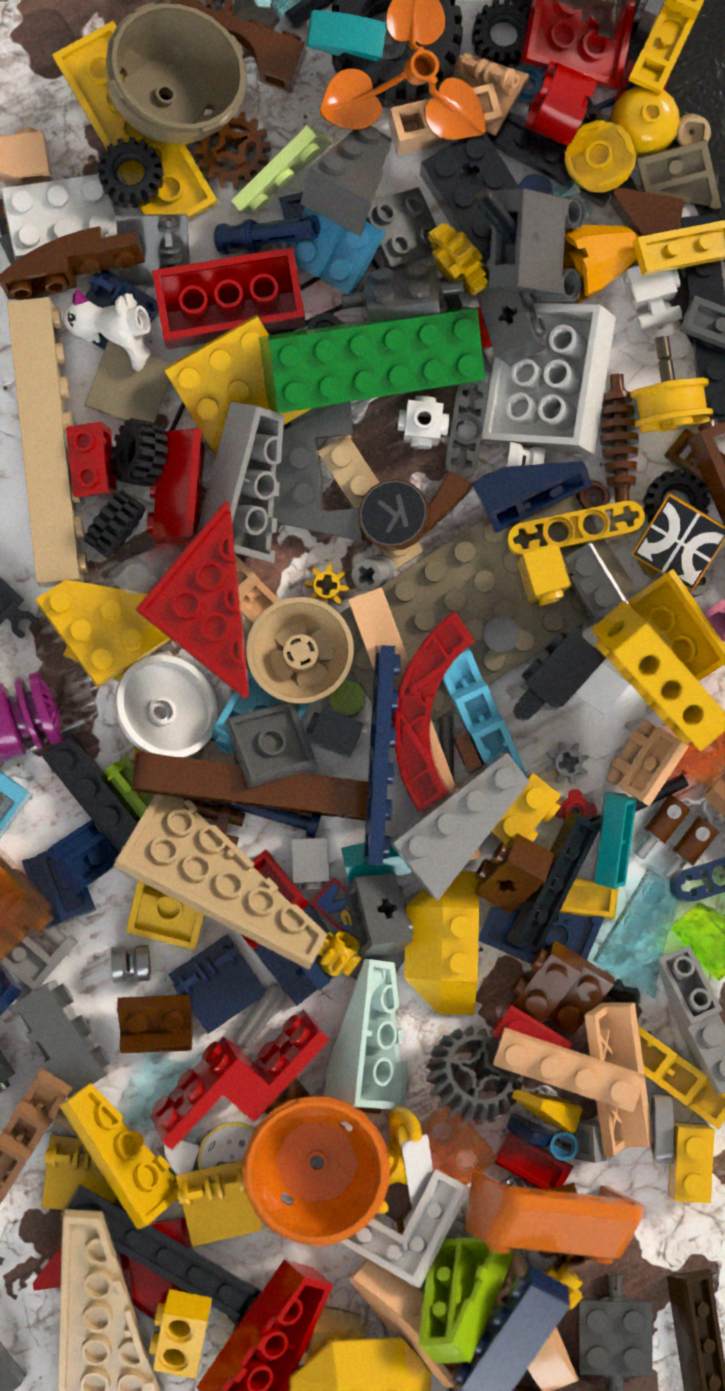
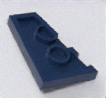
M491 907L479 933L478 941L531 964L535 955L524 951L506 940L520 910L516 909L510 914L501 908ZM559 913L542 949L546 950L553 940H556L587 960L605 917Z

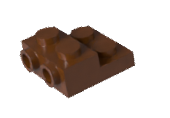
M553 940L546 950L541 948L536 953L530 965L532 967L527 975L521 974L515 981L511 992L514 994L512 1005L542 1024L548 1018L572 1034H575L585 1022V1014L594 1009L612 988L615 977L556 940Z

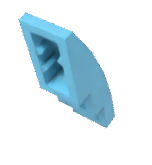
M468 647L453 662L442 679L466 733L470 736L482 766L498 753L507 752L524 775L528 777L507 725L499 714L488 685L482 679L472 652Z

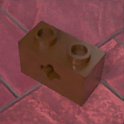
M516 833L507 843L501 842L490 860L484 859L475 874V877L479 880L474 894L511 914L546 881L554 853Z

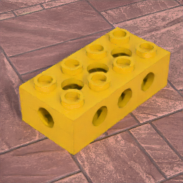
M624 600L591 629L600 639L594 645L685 746L692 742L702 751L725 731V711L648 623Z

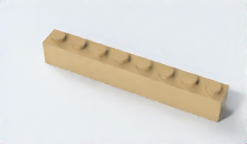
M50 297L8 301L7 308L36 583L40 587L56 586L65 579L83 582V573H88V560L86 552H80L79 538H84L85 531L83 518L76 516L75 503H81V497L73 496L66 428L73 426L71 412H65L64 399L70 398L68 378L61 375L60 364L66 363L64 343L58 342L57 329H62L60 307L54 308Z

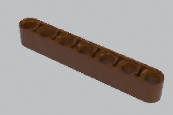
M135 753L131 790L366 821L367 781L301 773L248 788L238 764L154 753Z

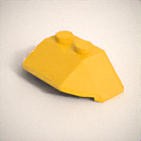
M460 871L438 901L431 898L423 888L406 905V916L411 920L413 926V941L405 948L404 979L438 1014H475L479 936V896L474 894L478 879L475 877L476 871Z
M401 1337L329 1341L314 1354L300 1370L297 1369L289 1376V1391H431V1370Z

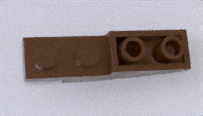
M100 226L88 228L57 238L27 253L0 273V285L8 300H24L39 294L61 293L67 289L77 288L76 275H93L103 270L125 269L136 264L145 263L144 249L136 232L105 237Z

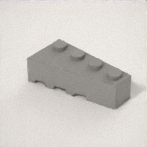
M500 752L390 839V845L430 897L438 901L530 781L507 752Z

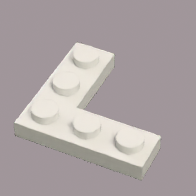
M435 1169L403 1234L373 1218L359 1232L340 1241V1243L413 1286L420 1288L470 1187Z

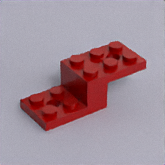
M302 1009L298 1015L291 1016L285 1022L282 1032L273 1042L266 1043L260 1049L255 1062L225 1036L218 1042H212L203 1052L202 1060L193 1069H187L178 1079L177 1087L168 1096L161 1097L154 1105L150 1118L161 1142L173 1150L222 1096L226 1097L255 1122L329 1042V1038L314 1018Z

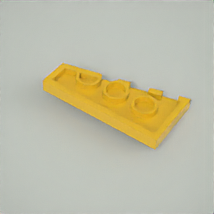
M91 1083L79 1089L59 1105L137 1229L146 1227L178 1199L177 1190L179 1188L177 1179L168 1170L170 1167L169 1163L161 1155L156 1157L143 1144L145 1139L137 1130L131 1131L122 1122L123 1116Z

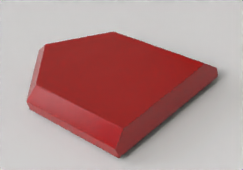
M185 1217L150 1223L153 1227L193 1249ZM120 1253L124 1280L132 1305L154 1321L158 1304H166L169 1289L189 1293Z

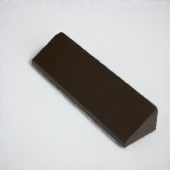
M705 1269L667 1276L684 1391H725V1358L711 1270Z

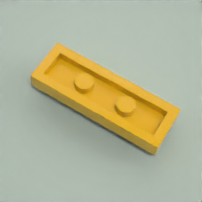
M725 220L637 237L632 243L641 275L644 276L724 260Z

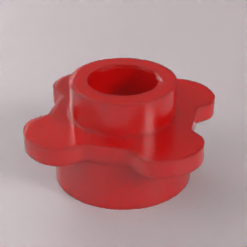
M573 789L568 792V798L562 804H559L561 807L555 816L563 818L565 821L569 811L577 807L579 809L578 813L588 819L597 814V807L593 803H588L582 797L580 790Z

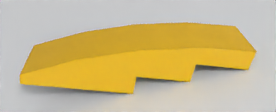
M638 1025L645 1076L719 1130L725 1122V1093L716 1096L704 1073Z

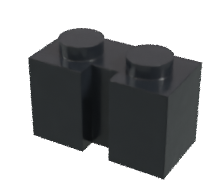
M323 707L321 714L314 711L306 733L311 735V744L350 760L364 723Z

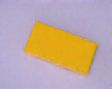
M575 879L559 913L605 917L606 919L615 920L619 887L613 889L596 884L592 880Z

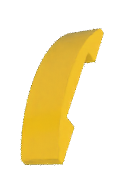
M704 0L665 1L629 76V81L659 95L661 94Z

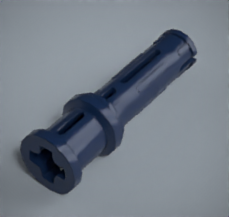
M315 215L266 223H257L249 219L244 220L242 224L232 226L221 223L215 227L214 242L217 251L223 256L231 254L234 250L245 249L248 252H254L261 245L316 239L319 237L318 234H320V223Z

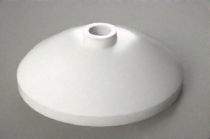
M154 655L143 658L133 664L123 674L117 685L114 703L118 723L127 738L141 751L186 758L199 751L211 739L213 728L218 721L217 699L206 677L187 661L169 655ZM154 710L161 713L162 719H158L154 715Z

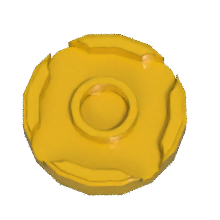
M596 120L578 129L573 141L567 147L564 161L569 176L579 187L589 192L604 193L618 188L629 178L635 167L636 151L631 136L622 126L604 120Z

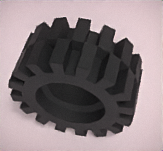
M493 0L492 6L484 5L482 12H478L475 17L471 39L472 45H475L474 52L476 56L480 54L481 58L506 67L513 64L514 67H517L521 63L530 10L526 8L523 11L521 9L522 3L516 1L514 6L510 4L511 0H504V4H499V0ZM498 23L512 25L517 32V39L508 46L496 44L490 36L493 26Z
M129 137V142H124L123 138L117 139L118 144L116 146L110 143L107 146L108 152L106 154L102 152L100 155L101 163H98L97 170L103 191L106 195H109L111 201L114 203L118 201L120 206L127 208V204H132L133 208H139L138 203L141 202L147 205L150 203L149 198L152 196L156 198L159 194L158 188L163 186L162 176H164L160 157L157 156L156 150L152 146L148 147L147 142L142 139L140 143L136 142L135 137ZM126 161H137L144 167V176L135 185L123 184L117 177L119 167Z
M134 418L124 421V425H120L118 429L120 435H115L114 441H116V446H112L111 450L114 453V457L111 458V464L115 465L112 471L113 474H116L115 478L117 480L147 487L151 486V483L155 484L158 481L157 476H161L163 472L161 465H165L167 460L164 459V453H168V447L164 446L168 441L167 435H163L165 432L164 427H160L161 425L158 423Z
M681 469L662 473L661 476L657 477L649 485L643 498V503H645L643 511L648 516V523L650 524L662 505L665 494L671 490L684 492L689 498L691 506L708 515L710 497L707 498V493L709 492L707 486L703 487L701 484L703 480L699 476L697 478L693 477V472L686 471L684 473L681 472Z
M120 490L115 493L113 498L111 497L108 500L107 505L103 506L99 515L93 519L94 522L88 527L83 540L106 558L111 557L113 553L118 551L120 545L122 546L125 543L126 538L133 533V529L137 527L139 520L144 515L145 506L124 490Z

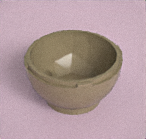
M148 3L135 8L134 12L127 15L116 27L109 40L105 61L107 89L114 106L123 119L146 138L168 144H189L201 141L220 131L237 113L245 98L247 74L243 59L244 53L235 36H231L221 24L202 11L181 4ZM120 74H123L125 77L124 81H122ZM159 94L165 95L169 100L162 99ZM210 109L212 111L211 114L204 115L205 110Z

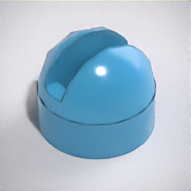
M560 1130L553 1134L549 1142V1149L556 1159L568 1161L573 1159L578 1153L579 1143L572 1133ZM559 1138L571 1144L570 1151L555 1144V1140Z

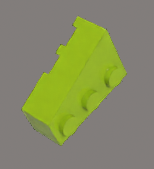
M477 1237L444 1240L426 1275L418 1346L436 1363L471 1361L515 1255L511 1249L509 1253L488 1250V1243L481 1241Z

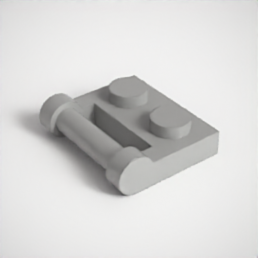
M23 895L0 921V962L28 987L36 991L72 951L78 941L71 935L67 937L56 926L47 929L41 913L31 905L32 901L26 895ZM20 916L58 947L52 955L14 924Z

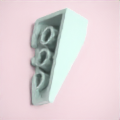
M364 959L327 1065L325 1097L347 1102L353 1107L394 1109L397 1106L405 1107L408 1070L407 1062L401 1061L399 1042L404 1041L403 1029L397 1028L395 1011L400 1004L395 963Z

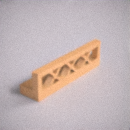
M601 1003L585 1014L590 1056L644 1074L635 1003ZM645 1080L633 1113L596 1100L604 1156L614 1157L624 1147L649 1148L654 1143Z

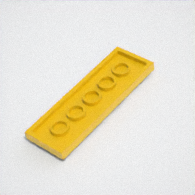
M114 21L52 54L54 61L107 152V146L110 143L113 146L118 144L117 139L123 138L124 142H129V137H135L138 143H140L141 139L146 141L148 147L152 146L156 150L157 156L160 157L164 176H162L163 186L158 188L159 194L156 198L153 196L149 198V204L144 205V202L138 203L143 215L187 214L189 221L218 205L215 195L185 144H168L146 138L132 128L114 106L107 89L105 75L108 43L117 27ZM120 74L122 81H124L125 77L123 74ZM126 161L121 164L118 172L126 185H135L142 180L145 170L137 161Z

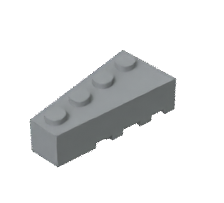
M230 402L196 535L226 501L231 506L235 553L274 563L275 550H271L272 533L277 531V518L273 517L274 496H279L280 482L276 480V464L281 463L284 415L259 406Z

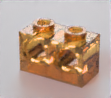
M447 1105L437 1108L420 1123L422 1135H428L431 1155L435 1152L444 1162L440 1166L443 1173L468 1185L472 1180L473 1170L483 1172L498 1157L469 1122L462 1124L461 1114L458 1113L455 1117L449 1118L450 1108ZM446 1122L451 1125L452 1132L447 1139L438 1140L433 1137L432 1129L437 1123ZM462 1150H471L476 1154L474 1163L469 1167H461L456 1163V1156Z

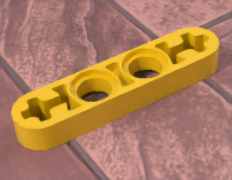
M622 501L527 521L515 525L509 531L507 546L514 555L521 557L524 553L557 543L559 549L630 535L643 525L645 513L638 503ZM624 509H628L630 514H636L637 518L633 520L632 527H627V523L622 521L612 525L615 531H609L610 520L606 514L607 511H611V519L620 517L624 513ZM594 515L601 519L603 528L599 534L591 535L584 530L583 521L587 516ZM561 523L566 526L568 536L565 541L555 542L549 537L548 529L551 524ZM542 526L541 535L546 546H539L540 539L530 541L528 549H522L521 544L514 543L513 539L518 537L519 531H524L526 536L536 535L538 533L536 527Z

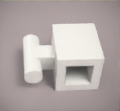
M639 266L626 270L622 279L632 311L648 307L649 314L637 317L640 330L682 319L679 305L666 309L664 302L674 298L678 291L677 288L680 287L677 269L644 276L641 275Z

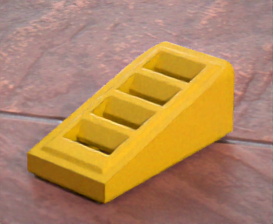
M523 1090L513 1091L512 1098L546 1124L572 1134L576 1132L583 1109L580 1105L554 1095Z

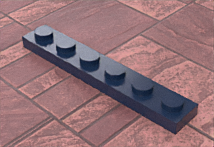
M388 645L375 646L363 856L364 863L382 866L383 857H388L390 852V836L385 835V821L391 820L392 800L387 799V784L392 785L394 780V763H389V748H395L396 727L391 726V713L397 712L398 690H393V678L398 676L400 672V654H395V646Z

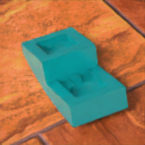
M312 10L306 47L340 56L345 52L377 62L383 55L387 25L386 22L362 16Z

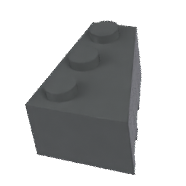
M372 126L353 130L309 168L300 204L361 237L383 174L392 138L382 134L377 128Z
M53 980L12 1004L8 1009L13 1016L20 1015L29 1030L26 1036L32 1044L36 1042L46 1059L44 1063L52 1075L73 1087L67 1096L69 1098L82 1087L90 1083L94 1084L110 1073L107 1066L111 1062L104 1049L100 1045L95 1047L88 1036L92 1033V1029L82 1014L79 1016L75 1014L70 1005L74 1002V999L64 983L58 985L57 981Z

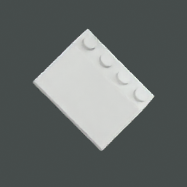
M535 303L533 306L536 315L541 317L547 330V334L544 335L547 349L511 366L497 358L496 355L494 356L482 440L508 445L510 442L521 443L523 447L532 448L533 446L545 447L546 451L594 455L616 317L602 305Z

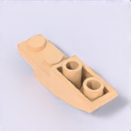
M510 1247L515 1255L496 1298V1307L499 1304L504 1306L510 1297L509 1291L514 1280L519 1275L523 1277L528 1270L519 1248ZM557 1327L528 1367L530 1374L542 1391H554L578 1381Z
M366 1258L349 1278L350 1282L391 1333H401L441 1384L445 1388L454 1387L455 1382L452 1381V1376L459 1362L436 1363L418 1346L424 1293L418 1287L413 1286Z

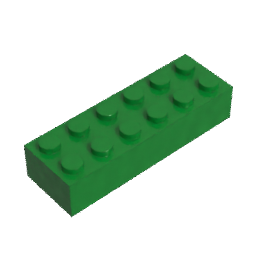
M468 306L440 309V314L374 322L367 320L259 337L268 408L277 413L485 380L478 310Z

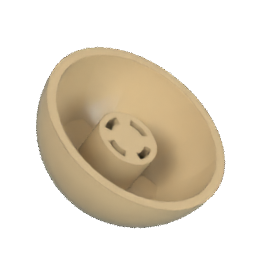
M293 597L276 602L259 615L248 635L246 655L248 666L254 679L267 693L288 703L305 704L329 696L344 682L352 665L354 645L347 623L334 608L317 599ZM308 659L311 660V661H308V662L303 663V664L301 665V662H305V661H307Z

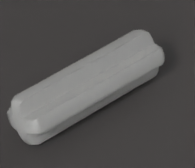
M275 983L271 984L235 1034L234 1040L241 1047L249 1049L286 998L287 993L282 987Z

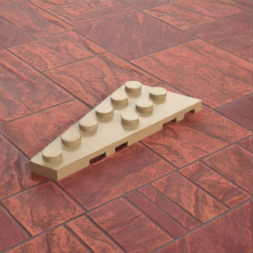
M65 1210L62 1236L58 1391H160L103 1213L99 1211Z

